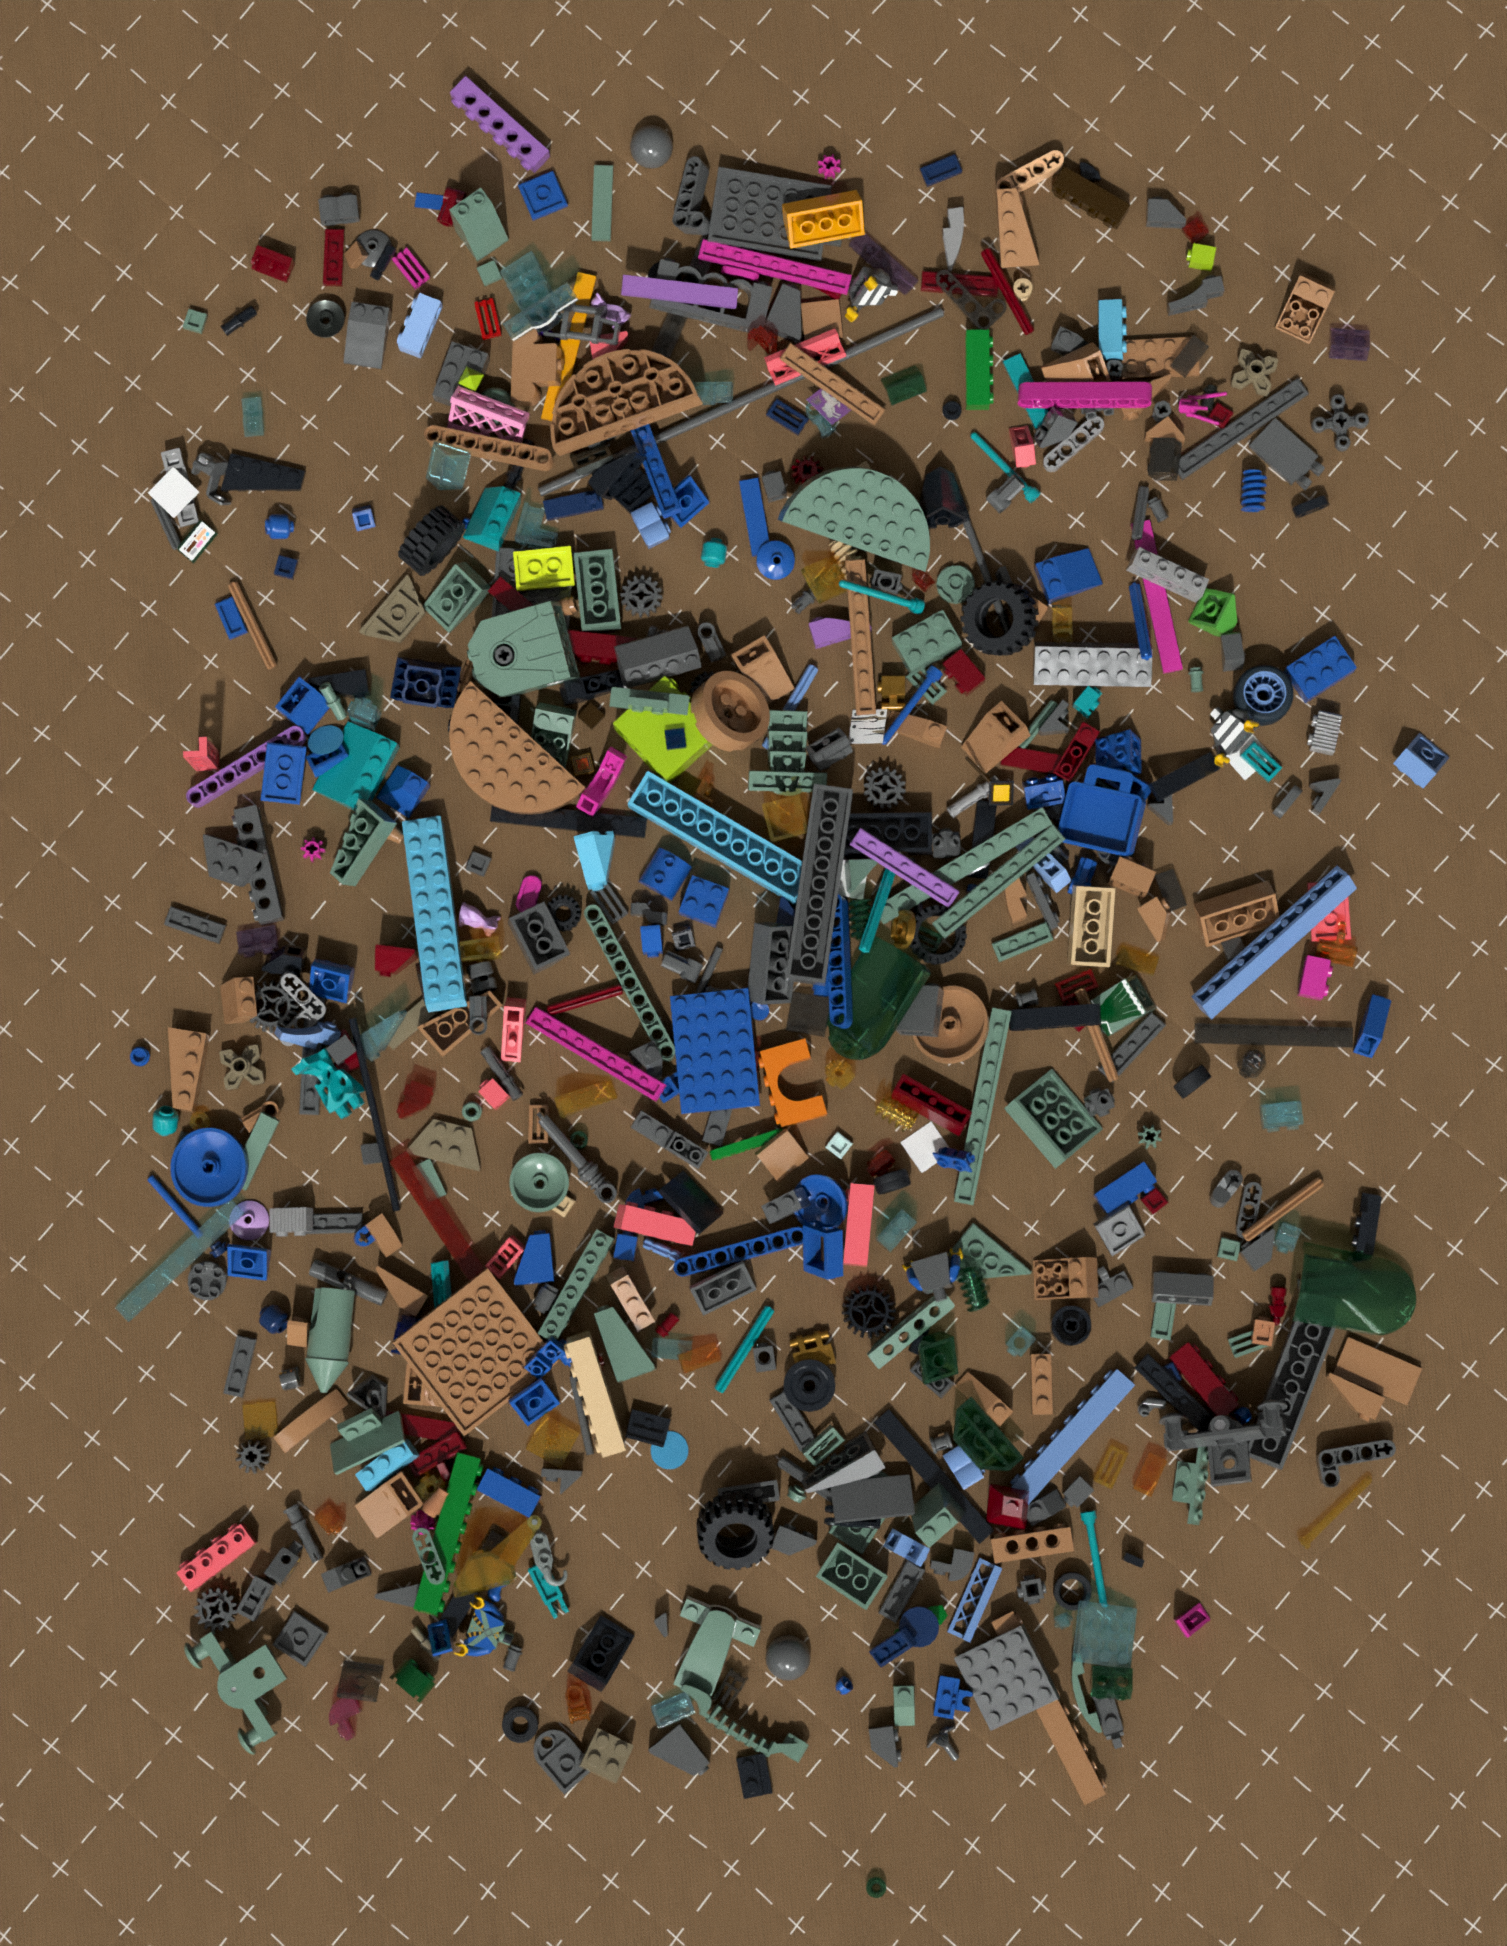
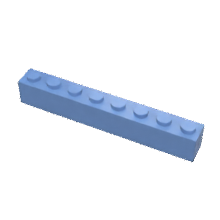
M1115 1369L1114 1372L1110 1370L1103 1377L1105 1382L1101 1386L1097 1384L1090 1392L1092 1396L1088 1401L1084 1399L1077 1406L1079 1411L1074 1416L1070 1414L1063 1422L1065 1427L1061 1431L1057 1429L1051 1435L1052 1441L1048 1446L1043 1444L1036 1452L1039 1456L1034 1461L1030 1459L1025 1464L1023 1474L1021 1476L1017 1474L1010 1481L1012 1484L1011 1488L1029 1491L1028 1505L1135 1386L1118 1369Z

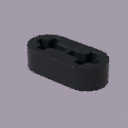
M1326 495L1299 504L1292 508L1295 518H1301L1324 509L1330 504Z

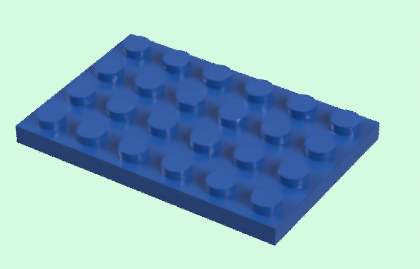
M749 989L670 996L681 1114L760 1106Z

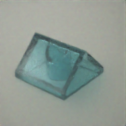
M434 442L426 479L438 490L463 489L471 453Z

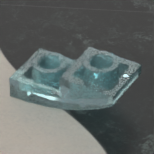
M261 397L241 399L244 436H263L264 421Z

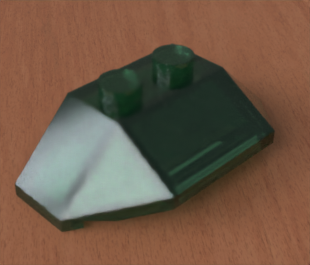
M972 1397L956 1409L953 1440L979 1470L1009 1471L1024 1458Z

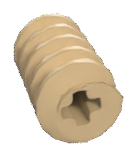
M836 540L829 544V546H832L831 552L836 553L834 558L839 560L838 565L843 566L841 569L842 573H846L845 560L862 558L861 556L855 557L858 549L852 550L853 546Z

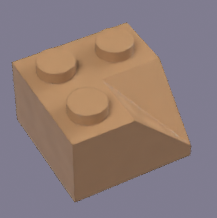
M1128 856L1119 857L1108 884L1144 899L1156 871H1153V867L1142 863L1141 866L1134 863L1135 860Z

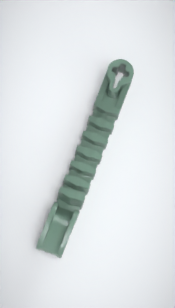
M682 1685L680 1688L696 1701L699 1707V1714L705 1718L706 1722L712 1723L718 1730H723L726 1735H731L736 1741L743 1742L745 1746L754 1748L756 1752L764 1753L766 1757H769L770 1754L781 1752L799 1763L809 1746L790 1733L787 1734L782 1744L771 1741L768 1745L766 1743L767 1739L762 1736L756 1744L753 1742L757 1737V1734L751 1732L749 1737L745 1738L743 1736L747 1729L741 1727L738 1733H736L734 1729L738 1724L734 1721L728 1727L724 1724L729 1718L725 1713H723L719 1721L715 1719L722 1709L719 1704L714 1707L710 1714L707 1713L711 1707V1698L708 1694L688 1685Z

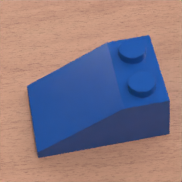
M1089 548L1056 556L1035 564L1034 570L1048 605L1103 584Z

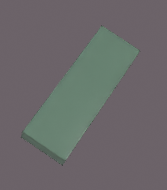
M1044 922L991 945L998 962H1002L1051 942L1054 939L1047 923Z

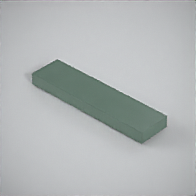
M594 165L592 241H611L613 165Z
M261 1112L244 1148L248 1159V1174L242 1188L244 1190L249 1188L280 1122L279 1119L265 1112Z

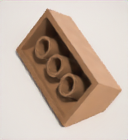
M1268 880L1193 904L1196 920L1206 947L1266 929L1279 918L1276 895Z

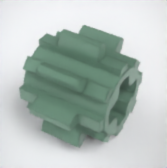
M1154 1125L1150 1129L1143 1126L1144 1133H1137L1141 1137L1138 1144L1144 1143L1145 1149H1148L1149 1145L1156 1148V1142L1162 1141L1158 1137L1161 1130L1155 1131ZM1146 1132H1148V1134L1154 1135V1137L1152 1138L1153 1142H1151L1150 1140L1146 1141Z

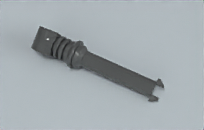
M538 1112L536 1115L541 1119L538 1123L578 1168L579 1180L585 1183L588 1182L587 1186H591L590 1189L595 1190L593 1193L601 1202L611 1203L617 1196V1190L609 1180H605L606 1176H601L602 1172H598L600 1170L598 1163L594 1164L593 1161L587 1162L547 1115L543 1116ZM608 1187L612 1190L613 1195L609 1199H604L601 1192L604 1188Z

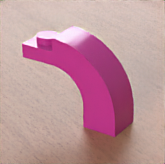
M613 747L607 750L597 774L582 793L576 806L577 808L592 817L596 814L620 777L627 759L626 755Z

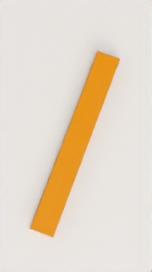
M578 272L571 301L577 298L578 300L575 301L576 305L590 306L597 277ZM575 312L570 331L583 333L588 314ZM560 340L559 348L562 349V359L564 360L561 385L548 387L541 419L552 421V412L559 393L573 374L581 340Z

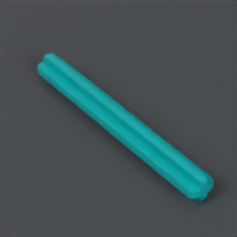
M887 868L884 871L859 945V950L863 953L870 952L896 875Z
M769 1306L764 1307L715 1385L717 1391L724 1393L773 1315L774 1309Z

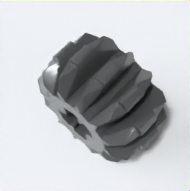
M248 1440V1446L245 1443L241 1444L244 1451H236V1453L241 1454V1457H237L236 1461H242L238 1467L242 1469L246 1466L245 1473H249L252 1468L253 1474H256L258 1471L257 1467L261 1471L265 1469L261 1463L269 1464V1461L264 1459V1456H270V1453H263L267 1446L263 1445L259 1448L260 1441L258 1440L255 1442V1445L252 1440ZM250 1452L257 1454V1459H254L255 1462L248 1458V1455H251Z

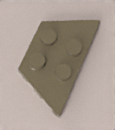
M408 575L405 576L360 629L359 632L362 635L402 643L426 613Z
M433 1119L406 1150L407 1154L479 1172L481 1169L472 1128Z

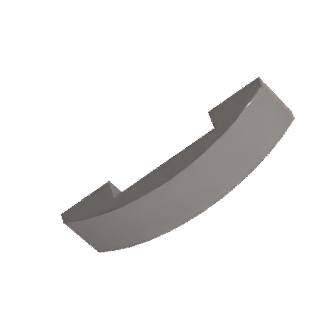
M180 448L161 452L165 471L168 472L174 467L189 481ZM194 498L177 515L180 527L199 523Z

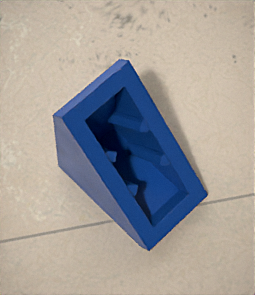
M447 1619L427 1625L433 1657L455 1650Z

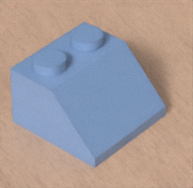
M1419 733L1393 764L1397 766L1399 771L1409 776L1416 785L1424 788L1447 762L1449 757Z

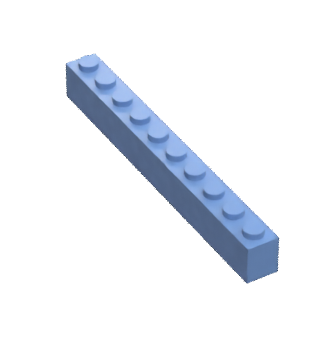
M1338 866L1332 869L1191 996L1199 1009L1212 1020L1357 889L1350 876Z

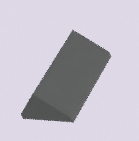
M743 1261L689 1287L703 1316L757 1290Z

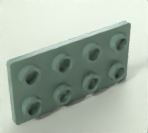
M370 1408L338 1424V1431L344 1438L330 1444L333 1471L338 1475L404 1443L405 1436L401 1413L397 1411L381 1419Z

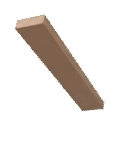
M790 343L779 360L873 426H875L885 411L880 405Z

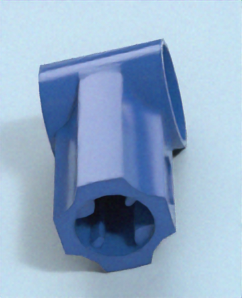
M1081 857L1075 877L1072 878L1067 893L1072 894L1073 885L1091 886L1092 883L1090 882L1097 862Z

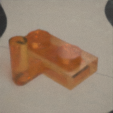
M1341 921L1338 923V934L1335 942L1319 939L1314 957L1328 959L1332 963L1353 967L1358 947L1343 944L1346 933L1345 922Z

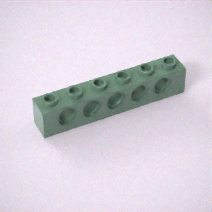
M596 1229L540 1328L539 1335L546 1339L554 1337L559 1341L615 1240Z

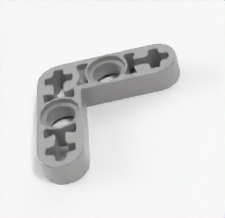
M291 972L282 974L280 985L303 1008L284 1028H290L293 1025L295 1029H300L297 1026V1020L302 1017L308 1021L305 1028L312 1027L325 1014V1005L295 974ZM286 977H288L289 979L293 977L294 979L292 980V982L296 986H298L299 983L301 984V986L295 989L293 994L291 993V991L294 989L289 984L287 986L284 985L286 983V981L284 980ZM300 990L308 992V998L304 1001L297 998ZM312 997L315 998L312 1002L316 1006L321 1005L319 1008L321 1012L319 1014L317 1012L313 1014V1008L309 1004L307 1007L304 1006L311 1001ZM280 1040L285 1046L293 1045V1043Z

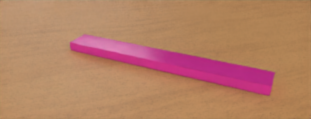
M706 239L702 241L698 256L700 260L741 268L844 295L848 294L852 278L850 274L726 244L707 242L708 240Z
M1146 520L1144 521L1142 539L1134 540L1135 548L1137 550L1141 547L1158 555L1151 522ZM1142 578L1163 674L1180 671L1183 667L1166 590Z
M538 1007L534 1008L526 1021L527 1025L657 1102L667 1086Z

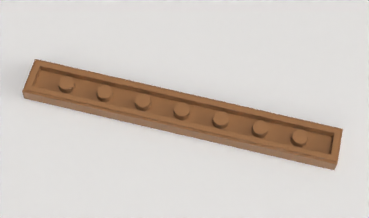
M865 559L845 560L847 581L867 587ZM847 589L856 716L876 715L868 595Z

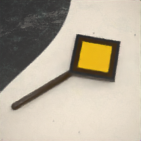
M966 756L965 759L989 783L988 805H1013L1014 780L992 781Z

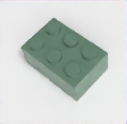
M943 610L892 637V644L911 675L918 673L921 669L929 667L962 648V642Z

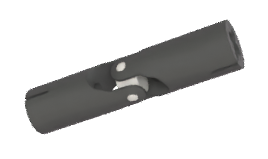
M317 1259L314 1260L309 1271L310 1276L340 1289L355 1291L354 1295L379 1306L383 1305L388 1294V1290L355 1277ZM340 1278H344L343 1283L339 1281Z

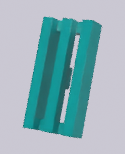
M1254 741L1240 755L1268 783L1282 769ZM1254 748V749H1255L1264 759H1266L1276 770L1273 771V770H1272L1264 761H1262L1251 749ZM1247 754H1249L1271 775L1269 776L1265 771H1263L1253 760H1251L1247 756Z

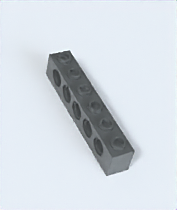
M257 805L235 809V816H232L234 827H237L239 832L236 835L237 843L248 847L250 843L256 842L258 845L256 850L267 854L265 859H261V868L256 870L247 882L251 886V891H249L251 903L254 902L256 908L253 910L254 919L259 921L261 925L283 921V911L260 809ZM247 824H253L251 832H244V827ZM265 880V887L258 889L257 882ZM263 899H270L268 907H261Z

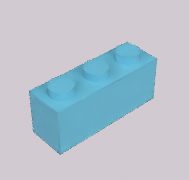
M1122 299L1099 300V349L1104 361L1123 360V353H1127V341H1123V335H1127V324H1123V318H1127V308L1123 306Z
M405 1439L404 1443L385 1451L355 1475L366 1491H374L420 1455L410 1440Z

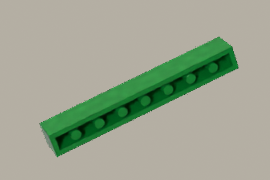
M457 1453L447 1488L449 1494L441 1509L433 1537V1542L446 1577L441 1584L434 1585L429 1582L425 1571L423 1572L413 1608L415 1611L437 1617L439 1612L443 1613L446 1602L443 1600L444 1593L449 1592L451 1581H448L449 1575L455 1571L457 1563L454 1561L455 1554L460 1553L462 1542H459L460 1536L465 1534L468 1524L465 1522L466 1515L471 1514L473 1503H470L471 1497L477 1493L478 1484H476L477 1476L481 1477L484 1467L481 1464L480 1458ZM429 1551L427 1562L434 1560V1552ZM438 1562L432 1566H426L427 1570L430 1567L432 1568L433 1575L431 1579L435 1578L436 1581L439 1580V1576L442 1574L437 1572L435 1568L436 1565H439Z

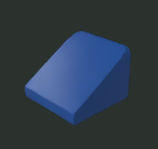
M371 505L352 509L357 531L376 527Z

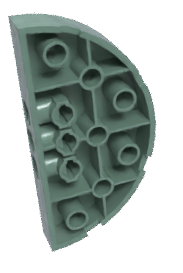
M856 466L838 467L821 472L800 485L793 495L788 498L779 514L778 520L918 570L926 571L930 554V536L924 513L914 496L902 484L881 472Z

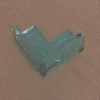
M528 502L524 503L514 537L517 544L535 549L555 548L558 533L540 529L545 510L531 507Z

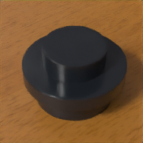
M949 401L943 406L942 413L946 419L953 421L961 416L962 409L959 403Z

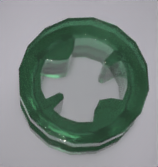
M576 1131L571 1135L570 1142L576 1149H583L588 1144V1137L582 1131ZM577 1135L585 1139L580 1146L578 1143L574 1144L575 1136Z

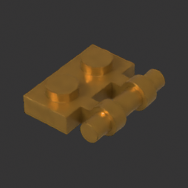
M818 1330L814 1331V1334L803 1337L799 1335L795 1339L789 1340L791 1348L799 1346L800 1352L793 1353L795 1363L809 1359L820 1361L825 1365L836 1363L831 1343L827 1345L822 1343L823 1339L829 1338L828 1331L820 1332ZM816 1341L817 1347L806 1350L804 1344Z

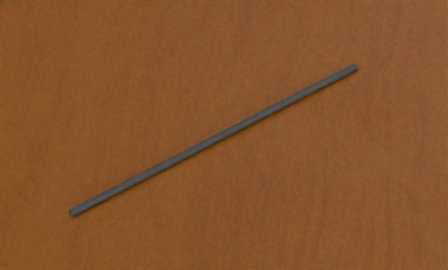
M941 307L861 342L844 350L846 357L824 365V367H832L943 317L944 313ZM800 375L776 386L774 382L654 435L656 443L658 445L803 380L805 377ZM636 444L612 454L615 461L633 452H639ZM599 468L580 476L574 471L538 487L540 495L544 496L591 475Z

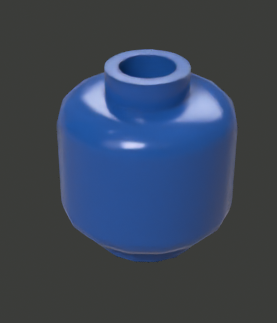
M271 514L268 519H265V533L269 534L271 539H287L290 532L294 531V523L290 521L287 514Z

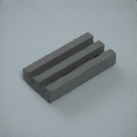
M607 883L604 888L608 890L623 912L622 914L618 913L603 889L591 891L590 893L613 925L628 915V912ZM598 892L607 902L616 918L613 919L597 896Z

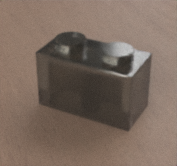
M1153 438V443L1150 446V463L1147 466L1148 476L1155 481H1177L1182 448L1180 441L1176 438Z

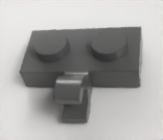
M1102 1266L1097 1269V1274L1102 1283L1098 1284L1099 1298L1093 1299L1097 1306L1101 1307L1133 1289V1286L1124 1271L1110 1278L1106 1269Z

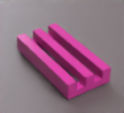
M407 247L402 253H398V256L392 258L394 264L415 290L430 279V276ZM406 255L410 258V260L414 263L417 269L424 276L423 279L418 275V273L414 270L411 264L407 261V259L405 258ZM399 260H402L404 264L408 267L411 273L418 280L417 283L413 281V279L409 276L406 270L398 262Z

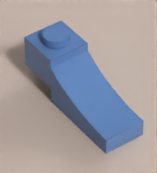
M326 1021L325 1023L318 1022L313 1027L300 1029L277 1026L274 1034L279 1040L316 1049L318 1043L330 1046L340 1038L341 1032L337 1029L336 1024Z

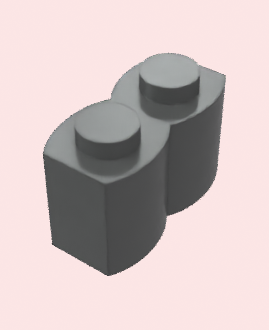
M343 193L339 197L325 195L318 199L322 226L360 222L356 195Z

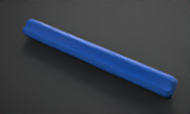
M1134 582L1129 586L1140 656L1141 659L1148 661L1149 658H1152V650L1140 584Z

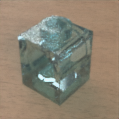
M1284 1222L1280 1223L1273 1245L1277 1247L1276 1251L1284 1254L1293 1252L1302 1229Z
M1020 1326L1005 1344L1008 1347L1006 1351L1013 1357L1017 1355L1021 1357L1036 1338ZM1018 1337L1025 1341L1022 1349L1014 1346V1340Z

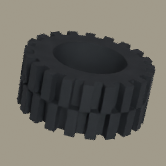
M443 505L437 506L428 515L426 514L416 524V527L409 532V536L404 539V543L400 546L398 557L420 576H425L426 573L428 574L432 569L434 570L439 563L441 564L444 558L451 553L452 548H455L457 541L461 539L466 526Z

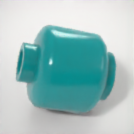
M711 538L710 541L704 542L701 552V560L705 562L704 565L712 568H719L720 565H723L726 560L727 546L718 538Z
M161 1106L153 1113V1130L161 1136H168L176 1132L179 1120L177 1111L171 1106Z

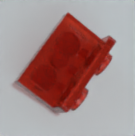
M760 325L757 329L753 328L747 334V349L749 351H752L759 344L769 355L777 352V337L770 330L767 332Z

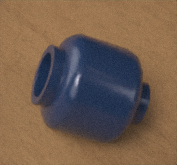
M278 1305L265 1306L260 1311L259 1323L269 1333L280 1334L287 1328L288 1314Z

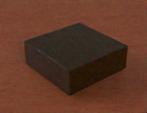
M590 702L577 717L593 730L605 715Z

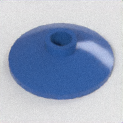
M770 541L759 549L756 563L762 575L769 579L778 580L788 576L793 570L795 557L792 549L784 542ZM776 556L780 558V562L778 564H775L773 562V559Z

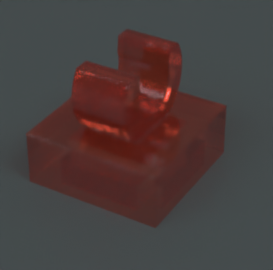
M1197 217L1182 228V232L1192 244L1199 242L1209 233V230Z

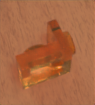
M705 774L694 796L700 802L712 807L714 804L713 800L705 795L711 793L714 784H712V778Z
M329 1504L314 1518L328 1536L332 1534L336 1536L344 1528L342 1525L345 1521Z

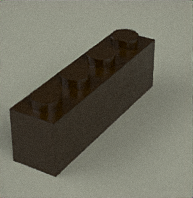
M1065 166L1052 185L1051 192H1053L1055 197L1069 201L1070 205L1076 209L1081 208L1086 211L1089 217L1093 219L1098 218L1103 221V224L1108 228L1118 229L1130 208L1129 203Z

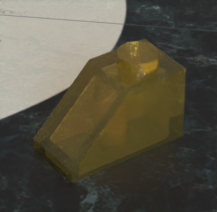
M498 936L459 942L462 962H483L502 959Z

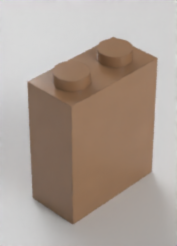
M253 977L233 978L220 985L224 1024L244 1023L257 1016Z

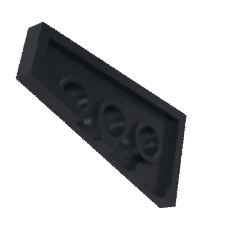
M231 453L221 491H301L306 472Z

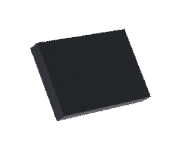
M684 1170L658 1191L698 1235L724 1214Z

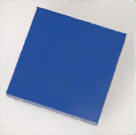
M553 170L518 185L533 221L568 207Z

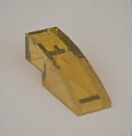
M1071 604L1052 605V642H1073Z

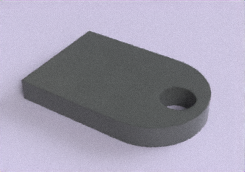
M551 1729L543 1732L537 1738L534 1744V1757L564 1795L590 1773L578 1766L584 1753L565 1732ZM546 1736L553 1740V1745L550 1748H545L542 1745V1739Z

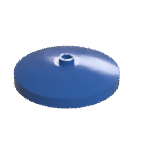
M217 1128L195 1130L185 1136L174 1150L170 1169L172 1181L179 1194L192 1204L203 1207L223 1205L236 1197L245 1184L248 1174L246 1152L239 1140L227 1131Z

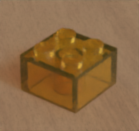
M800 794L761 804L772 843L807 834L808 820Z

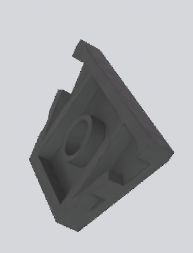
M203 834L209 877L244 887L249 881L250 876L258 869L256 867L258 863L267 856L266 853L209 834Z

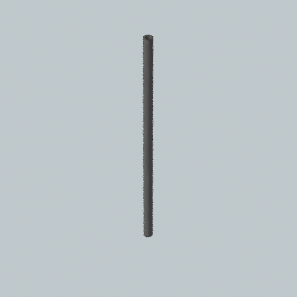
M968 520L963 525L985 582H992L993 580L970 520ZM997 600L993 605L1004 634H1006L1010 630V625L1001 601Z

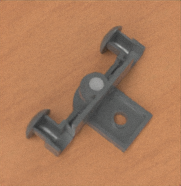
M1277 1399L1261 1402L1257 1410L1263 1412L1264 1420H1258V1424L1243 1426L1226 1415H1218L1210 1421L1208 1431L1189 1433L1187 1430L1183 1431L1182 1425L1189 1421L1186 1415L1181 1413L1166 1414L1159 1420L1161 1425H1165V1448L1169 1452L1207 1446L1212 1487L1252 1482L1248 1441L1286 1436L1285 1421L1281 1417V1411L1287 1408V1404ZM1227 1460H1234L1235 1465L1232 1468H1225Z

